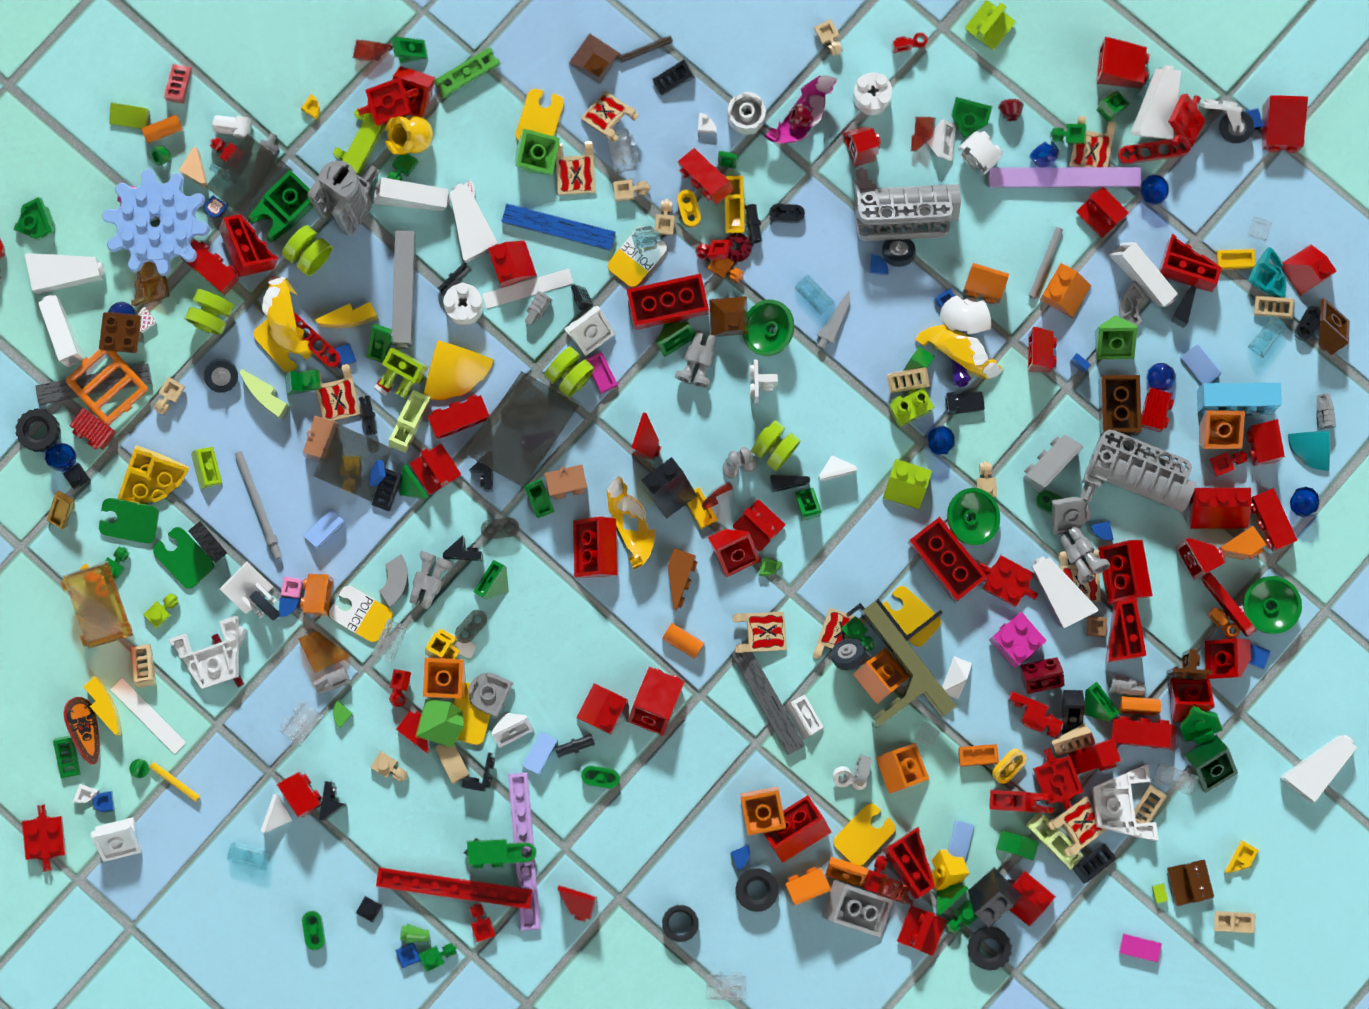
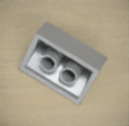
M1065 434L1061 438L1057 436L1050 443L1051 449L1048 452L1044 449L1037 457L1039 461L1035 465L1031 463L1025 469L1026 475L1023 479L1038 493H1041L1084 447L1082 444Z

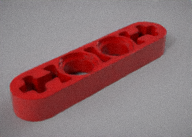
M1173 139L1134 144L1122 147L1117 154V158L1120 163L1128 165L1185 156L1189 153L1191 147L1185 148L1184 151L1181 148H1176L1174 153H1172L1171 141ZM1159 146H1167L1169 152L1161 154L1158 150ZM1134 149H1136V155H1131L1128 159L1125 156L1122 157L1125 151H1127V154H1133L1135 152ZM1140 149H1149L1150 155L1143 157L1140 154Z
M294 313L295 322L299 325V328L309 329L310 331L309 337L303 338V341H309L308 347L310 351L328 367H338L341 363L340 354ZM317 341L323 342L324 346L321 351H315L313 348ZM327 351L331 356L336 355V362L333 363L331 361L328 363L329 358L324 353Z
M1209 572L1203 576L1201 580L1205 587L1246 637L1254 633L1256 630L1251 621L1213 574Z

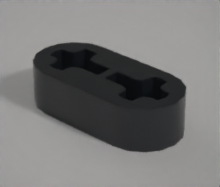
M778 203L771 206L769 216L774 222L800 223L805 217V210L801 205ZM776 209H780V212L786 214H780L779 217H776V214L772 212H775ZM795 210H799L798 212L802 215L795 218L793 214L788 213H794Z
M1311 306L1305 310L1294 330L1297 339L1304 341L1312 336L1320 322V308ZM1314 311L1317 318L1312 319L1310 322L1308 321L1310 318L1309 313ZM1305 325H1307L1308 328H1307L1306 332H1307L1308 334H1305V335L1303 336V335H1301V332H1302V331L1299 330V329H1303V328L1305 327Z

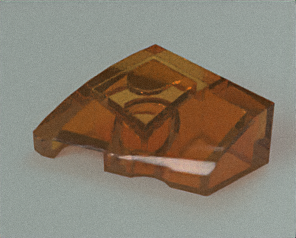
M153 262L144 263L140 271L137 272L138 278L134 285L137 291L135 300H131L132 306L155 302L170 296L166 276H161L157 273Z
M318 631L298 638L315 673L350 657L348 653Z

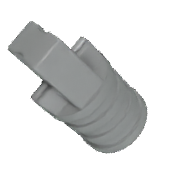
M538 291L531 305L526 310L529 314L525 319V323L532 326L537 318L541 320L553 299Z
M1328 393L1317 395L1319 429L1336 427L1331 395Z
M343 667L315 680L314 686L318 694L349 684L351 680L346 668Z
M1112 675L1109 681V692L1128 696H1143L1145 683L1131 678Z

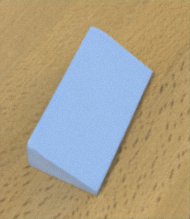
M1198 344L1181 357L1202 384L1211 383L1222 374Z
M330 509L305 537L319 549L345 521Z
M540 732L522 766L540 775L558 741Z
M955 820L947 850L950 855L963 857L964 861L966 860L974 825Z

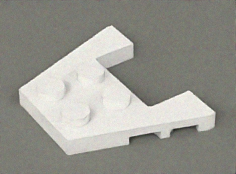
M238 616L219 621L225 641L198 651H192L187 634L169 639L170 644L176 648L180 654L179 657L187 664L188 670L201 689L239 677Z
M1148 764L1092 788L1096 825L1098 828L1152 841L1158 840L1156 822L1136 823L1131 784L1151 782Z

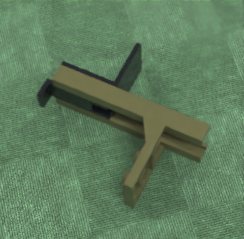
M879 599L867 608H864L859 603L846 614L849 618L859 610L863 618L910 677L903 698L897 697L888 704L890 708L887 711L883 708L873 716L875 720L872 723L876 728L921 694L925 696L941 718L957 707L907 642L943 613L941 610L909 635H906Z

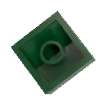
M1215 735L1214 740L1204 742L1184 755L1189 769L1205 793L1238 773L1229 748L1217 735Z

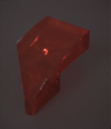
M356 40L353 58L365 61H373L375 59L378 62L383 54L388 50H393V46L374 41Z
M915 117V134L911 137L912 152H916L934 136L936 117Z
M729 481L710 492L701 505L703 510L719 504L716 497L733 489Z
M883 876L877 895L913 906V900L908 895V886L902 884L899 880Z

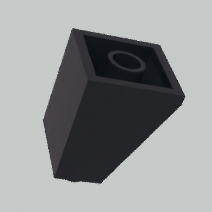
M672 457L641 479L643 489L666 519L697 497L686 475Z

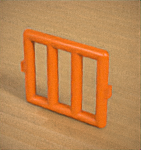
M100 349L90 358L86 357L81 361L82 365L65 380L97 418L108 426L122 413L130 411L133 408L131 405L148 391L145 383L115 351ZM107 353L113 362L82 389L75 380ZM120 367L126 375L94 403L88 394ZM132 381L139 389L109 416H106L100 408Z

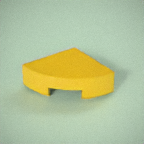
M311 94L300 109L317 121L320 115V106L316 97Z

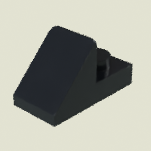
M488 451L469 469L470 473H484V476L480 478V485L484 487L485 492H493L494 454L492 451Z
M462 535L443 552L442 557L453 560L482 561L483 553L479 551V548L468 547L467 550H464L465 537Z
M325 781L319 820L326 821L347 805L332 802V799L336 798L337 787H335L334 782Z

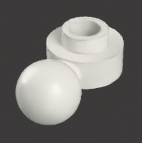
M838 767L832 774L834 783L838 787H847L852 784L854 789L863 790L867 785V781L862 787L853 783L852 773L847 767Z

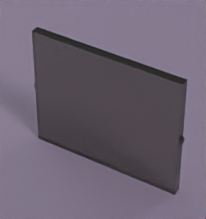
M247 134L206 185V188L223 200L227 206L232 207L248 220L263 196L289 170L292 171L293 169L276 157L271 150L266 149Z
M334 423L325 448H323L314 477L372 502L378 485L376 487L370 485L373 465L378 459L384 462L385 468L392 448L338 423Z

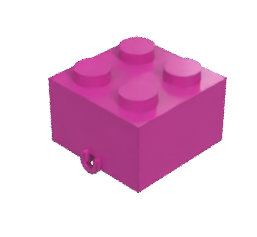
M1022 612L1007 624L1004 623L999 628L1000 630L989 639L1014 669L1023 661L1033 656V653L1047 641Z

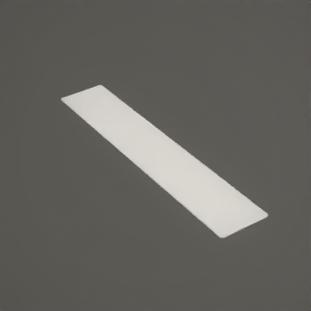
M568 268L486 292L482 295L488 309L536 295L538 291L546 292L573 284V279Z
M123 678L111 688V691L174 754L186 744Z

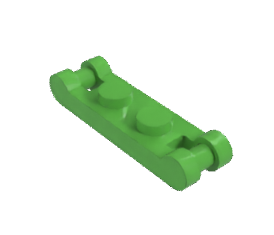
M489 47L435 79L434 84L440 88L442 97L450 96L456 90L491 69L497 68L501 63L498 58L494 57L492 48ZM487 58L489 62L484 64L482 60ZM450 80L452 84L447 87L445 82Z

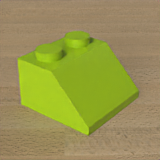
M895 459L883 499L919 510L932 470Z

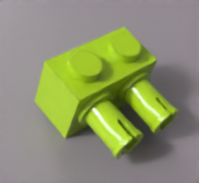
M390 348L382 363L387 370L379 384L390 389L396 375H401L403 380L395 393L406 398L412 385L422 381L429 366L397 348Z
M919 388L912 389L908 392V396L904 398L899 396L891 401L892 404H890L889 410L899 428L934 410L935 407L924 388L920 390Z

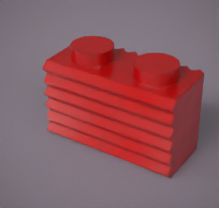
M1154 388L1147 390L1141 413L1142 428L1160 433L1163 431V428L1167 429L1169 423L1167 413L1168 410H1172L1174 399H1171L1172 393Z
M85 408L79 412L70 424V427L74 429L72 433L80 439L83 436L89 440L87 444L95 450L98 447L104 450L117 433Z

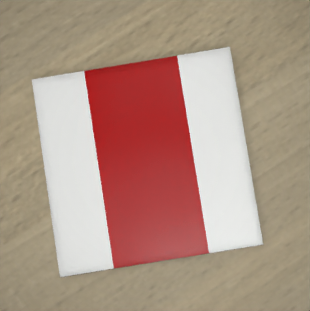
M381 377L374 388L386 396L395 384L392 383L390 389H388L384 385L379 384L382 379Z

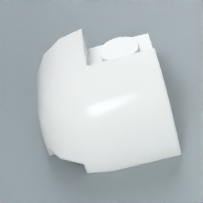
M957 295L950 298L941 309L939 319L952 331L957 329L967 331V334H974L991 329L990 312L984 301L977 302L975 298H967L962 301Z

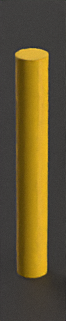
M155 762L150 765L149 768L194 802L198 801L200 795Z

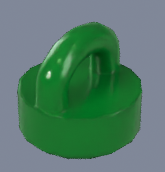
M157 146L151 150V159L156 165L159 166L170 162L171 155L166 147Z
M135 759L130 764L129 771L135 778H144L148 775L150 766L143 759Z

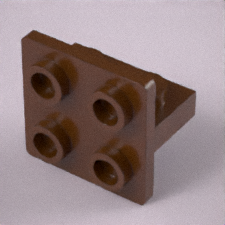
M104 312L99 349L137 353L138 344L143 342L144 334L140 331L142 317L140 315Z
M1189 649L1182 653V668H1171L1167 670V675H1172L1174 679H1183V677L1191 676V680L1206 679V676L1212 674V670L1197 669V666L1200 665V655H1197V650Z
M1205 860L1167 868L1176 906L1198 903L1214 898Z

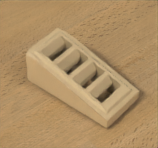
M1256 296L1254 315L1293 320L1295 300ZM1261 301L1265 302L1264 311H1260ZM1269 302L1273 303L1272 312H1268ZM1277 303L1280 304V313L1276 312ZM1285 304L1288 305L1287 313H1284Z
M927 367L887 374L890 393L930 386ZM917 373H920L922 383L920 384ZM910 374H912V376H913V381H914V384H913V385H912V381H911V376H910ZM903 376H905L906 386H904Z
M151 645L131 647L134 684L138 688L156 685ZM147 652V655L137 657V654ZM147 660V663L138 664L140 661ZM147 668H148V671H143V672H140V671H139L140 669H147Z
M1083 723L1051 743L1055 754L1060 756L1095 744V740L1090 729Z
M1150 784L1134 809L1136 823H1150L1166 799L1167 794ZM1152 792L1153 794L1159 797V800L1153 798L1149 794ZM1148 799L1149 801L1154 803L1155 806L1153 807L1145 802V800ZM1141 806H1144L1145 808L1150 810L1151 813L1149 814L1146 811L1142 810ZM1137 812L1147 818L1146 821L1136 815Z

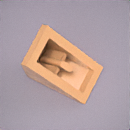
M194 147L179 171L191 181L204 188H208L200 151L197 147Z

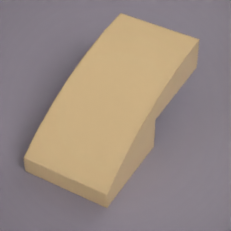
M441 744L434 747L452 784L470 776L455 744L452 748Z
M1215 911L1214 931L1255 933V913Z

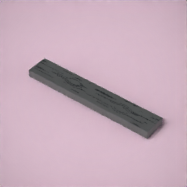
M149 364L130 367L145 384L152 383ZM121 369L115 370L95 387L88 396L109 391L126 374ZM100 373L81 376L75 382L83 389ZM65 380L35 385L39 405L79 398ZM130 381L122 389L135 387L136 385Z
M753 652L732 653V657L787 754L790 755L805 746L803 740Z

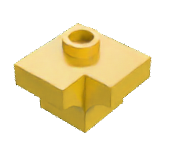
M440 628L437 633H434L427 644L425 654L431 658L456 659L460 653V650L453 646L456 637Z
M947 849L939 850L931 860L935 868L931 873L937 890H944L948 886L961 884L970 874L964 858L950 855Z

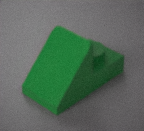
M397 36L391 39L394 57H398L399 63L428 58L425 40Z
M1117 90L1098 103L1097 111L1109 122L1130 103Z
M374 323L366 358L383 363L392 344V329Z
M314 369L300 373L289 371L285 376L286 394L288 396L321 389L319 370Z
M542 479L524 485L537 519L555 512Z

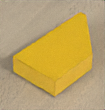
M1241 840L1224 872L1231 873L1249 868L1259 850Z

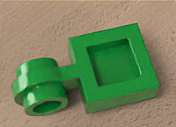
M1067 124L1066 131L1063 128H1053L1052 132H1050V137H1052V141H1063V138L1066 137L1067 144H1086L1087 125Z
M409 153L398 155L392 163V167L396 169V172L391 171L387 178L402 181L401 173L408 177L418 164V159Z
M119 546L113 554L115 560L113 561L107 557L97 573L115 584L125 569L119 563L120 561L124 562L130 554L127 551L128 549Z
M856 616L841 628V631L849 639H860L866 652L872 651L875 648L876 642L869 635L867 637L863 636L868 629Z
M969 900L953 912L958 919L955 921L953 918L945 924L946 931L953 935L961 928L959 925L961 922L967 928L978 918Z
M449 943L442 947V952L439 951L437 946H434L418 954L426 972L445 964L442 956L445 955L448 958L456 954L457 947L453 943Z

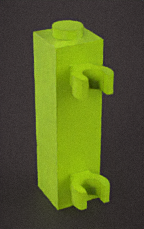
M356 108L353 115L358 120L363 121L347 152L336 147L332 154H334L335 158L351 165L357 176H361L385 130L386 124L376 126L371 113L359 116Z

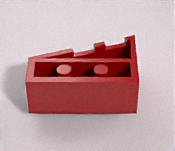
M241 214L224 217L219 231L238 276L244 277L274 270L279 258L275 254L273 255L267 248V244L258 238L255 234L256 231Z
M1114 738L1068 753L1077 775L1098 768L1100 771L1117 767L1116 763L1121 761Z

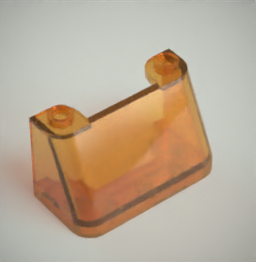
M108 560L63 575L64 580L61 581L64 592L68 591L83 633V635H80L83 646H88V649L134 635Z

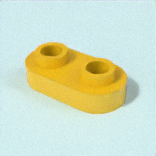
M683 190L677 197L681 218L685 226L694 228L701 221L697 199L692 191ZM685 198L690 199V202L686 204L683 202V200ZM694 216L695 220L689 221L688 217Z
M1019 749L1009 751L993 769V778L1001 784L1008 783L1025 765L1027 760L1026 754Z

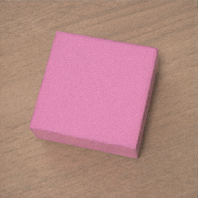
M284 576L280 595L300 599L304 580Z

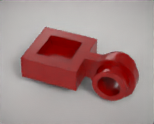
M921 32L916 33L913 39L911 37L906 38L905 36L898 37L892 42L893 53L909 51L914 47L923 48L926 46L928 38ZM920 38L923 42H918L917 39Z
M218 137L210 141V147L218 153L220 150L223 151L219 158L234 169L238 167L246 156L244 151L231 142L225 148V142Z
M712 240L710 246L702 243L696 248V256L700 259H707L709 257L710 260L728 259L732 244L730 240Z
M1241 450L1232 454L1233 458H1230L1228 452L1210 458L1209 461L1215 476L1219 477L1234 471L1233 463L1235 462L1236 465H1240L1246 462L1247 454Z
M393 670L389 687L394 689L389 698L392 706L401 707L404 705L406 698L402 691L408 690L411 672Z
M885 856L876 857L874 867L877 870L876 872L868 870L863 889L882 895L887 875L880 873L881 869L885 870L888 859Z
M474 903L470 907L472 917H477L478 920L471 923L476 941L480 942L496 936L490 917L482 919V915L485 914L482 904Z

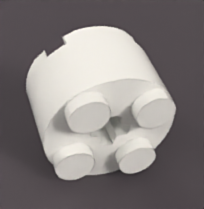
M867 73L858 78L854 88L853 101L855 106L866 115L882 113L890 103L892 86L883 74Z
M743 92L733 97L728 106L729 126L737 133L752 135L760 130L764 124L766 108L762 99L752 92Z
M985 131L981 133L974 132L958 147V151L962 150L960 154L962 159L973 170L976 168L981 170L979 172L981 175H985L1001 159L1003 154L1002 149L990 141L991 138Z
M459 283L452 286L446 292L443 300L444 308L448 317L454 323L469 325L475 323L481 317L483 301L475 287L466 283ZM461 302H464V303L466 302V303H467V306H466V307H464L463 305L461 306L460 303H461Z

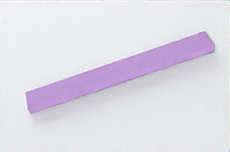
M1141 167L991 168L989 170V188L1141 187Z
M528 772L508 774L514 843H531L534 845ZM523 847L521 855L524 858H529L532 855V850L529 847ZM535 858L529 862H516L517 887L533 889L531 909L519 908L521 931L541 929Z

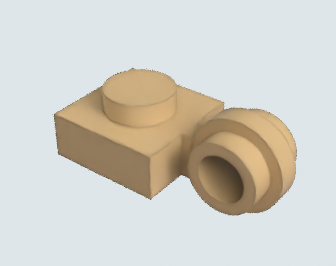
M830 19L815 26L814 31L821 44L830 43L828 50L831 56L840 55L843 49L839 41H834L839 38V33L832 20Z
M632 179L613 182L616 202L635 199L634 192H638V195L649 194L650 185L647 181H641L636 183L637 186H633Z
M669 199L661 200L660 212H664V215L656 214L654 234L673 236L675 216L668 215V212L672 213L673 201H669Z
M168 377L158 392L164 399H159L155 404L154 409L157 410L156 412L165 415L170 408L168 401L170 400L176 404L185 390V386Z
M983 461V463H979V473L984 478L976 479V487L985 490L993 498H996V478H988V474H992V464Z
M380 751L370 767L386 778L389 777L391 772L394 773L392 777L400 782L408 778V772L402 768L394 769L398 761Z

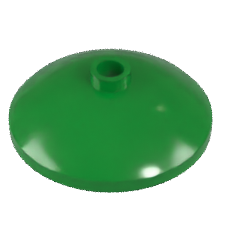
M773 299L760 301L751 307L748 311L749 334L743 335L747 347L755 354L761 356H774L782 352L789 345L794 334L795 324L790 309L782 302Z
M967 488L959 491L951 499L947 510V521L951 532L958 540L968 545H981L990 541L997 533L1000 525V511L995 499L988 492L980 488Z
M1268 576L1255 581L1248 588L1244 596L1243 609L1246 617L1251 621L1255 629L1266 634H1280L1291 629L1299 620L1302 611V600L1296 587L1288 580L1277 576ZM1268 603L1272 604V610L1267 608Z

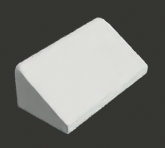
M805 695L785 706L786 711L803 739L824 729Z

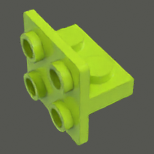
M986 0L965 26V30L990 49L995 50L1016 21L1005 13L1007 6L1000 2L996 7Z

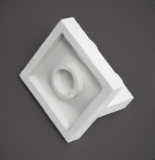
M594 306L565 328L567 334L576 342L585 356L616 334L598 306Z
M134 818L97 826L95 831L91 832V838L103 862L141 853V845L136 837V822Z

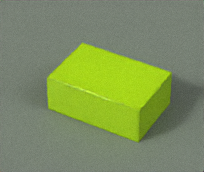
M1164 883L1151 886L1156 903L1168 901Z

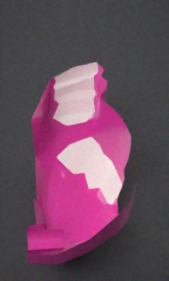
M818 76L801 88L802 95L795 105L803 104L810 109L812 122L809 126L800 129L791 128L789 124L790 110L782 123H780L779 119L777 129L770 127L764 137L772 143L781 144L795 143L808 137L810 133H806L809 132L812 126L820 122L823 117L826 95L833 91L837 78Z

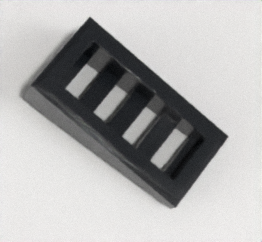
M683 59L652 80L660 94L664 95L693 79L695 75L687 61ZM684 68L687 75L684 76L680 69ZM674 72H677L681 79L677 80ZM668 75H670V77L672 78L674 82L673 84L669 82L667 78ZM663 79L668 87L664 88L660 80Z
M576 284L571 285L572 296L579 310L593 305L586 288Z
M1194 285L1187 290L1171 319L1173 323L1182 328L1189 321L1196 291Z
M385 468L386 477L378 484L372 506L390 512L401 484L402 474ZM387 476L395 478L396 481L393 482L388 480ZM386 483L391 486H394L393 490L384 487V484ZM381 492H388L391 494V496L389 497L381 494ZM379 498L389 501L388 504L379 502Z
M770 475L769 477L773 492L800 487L810 483V477Z
M1104 843L1072 869L1085 884L1117 858ZM1102 851V853L1108 859L1107 862L1104 860V858L1100 855L1099 852ZM1094 856L1099 860L1102 866H1100L1096 862V860L1093 858ZM1088 861L1095 868V871H1093L1092 868L1089 866V864L1087 863Z

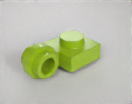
M172 593L168 594L163 599V606L156 601L143 615L158 629L171 616L167 609H173L179 603L178 597L172 595Z

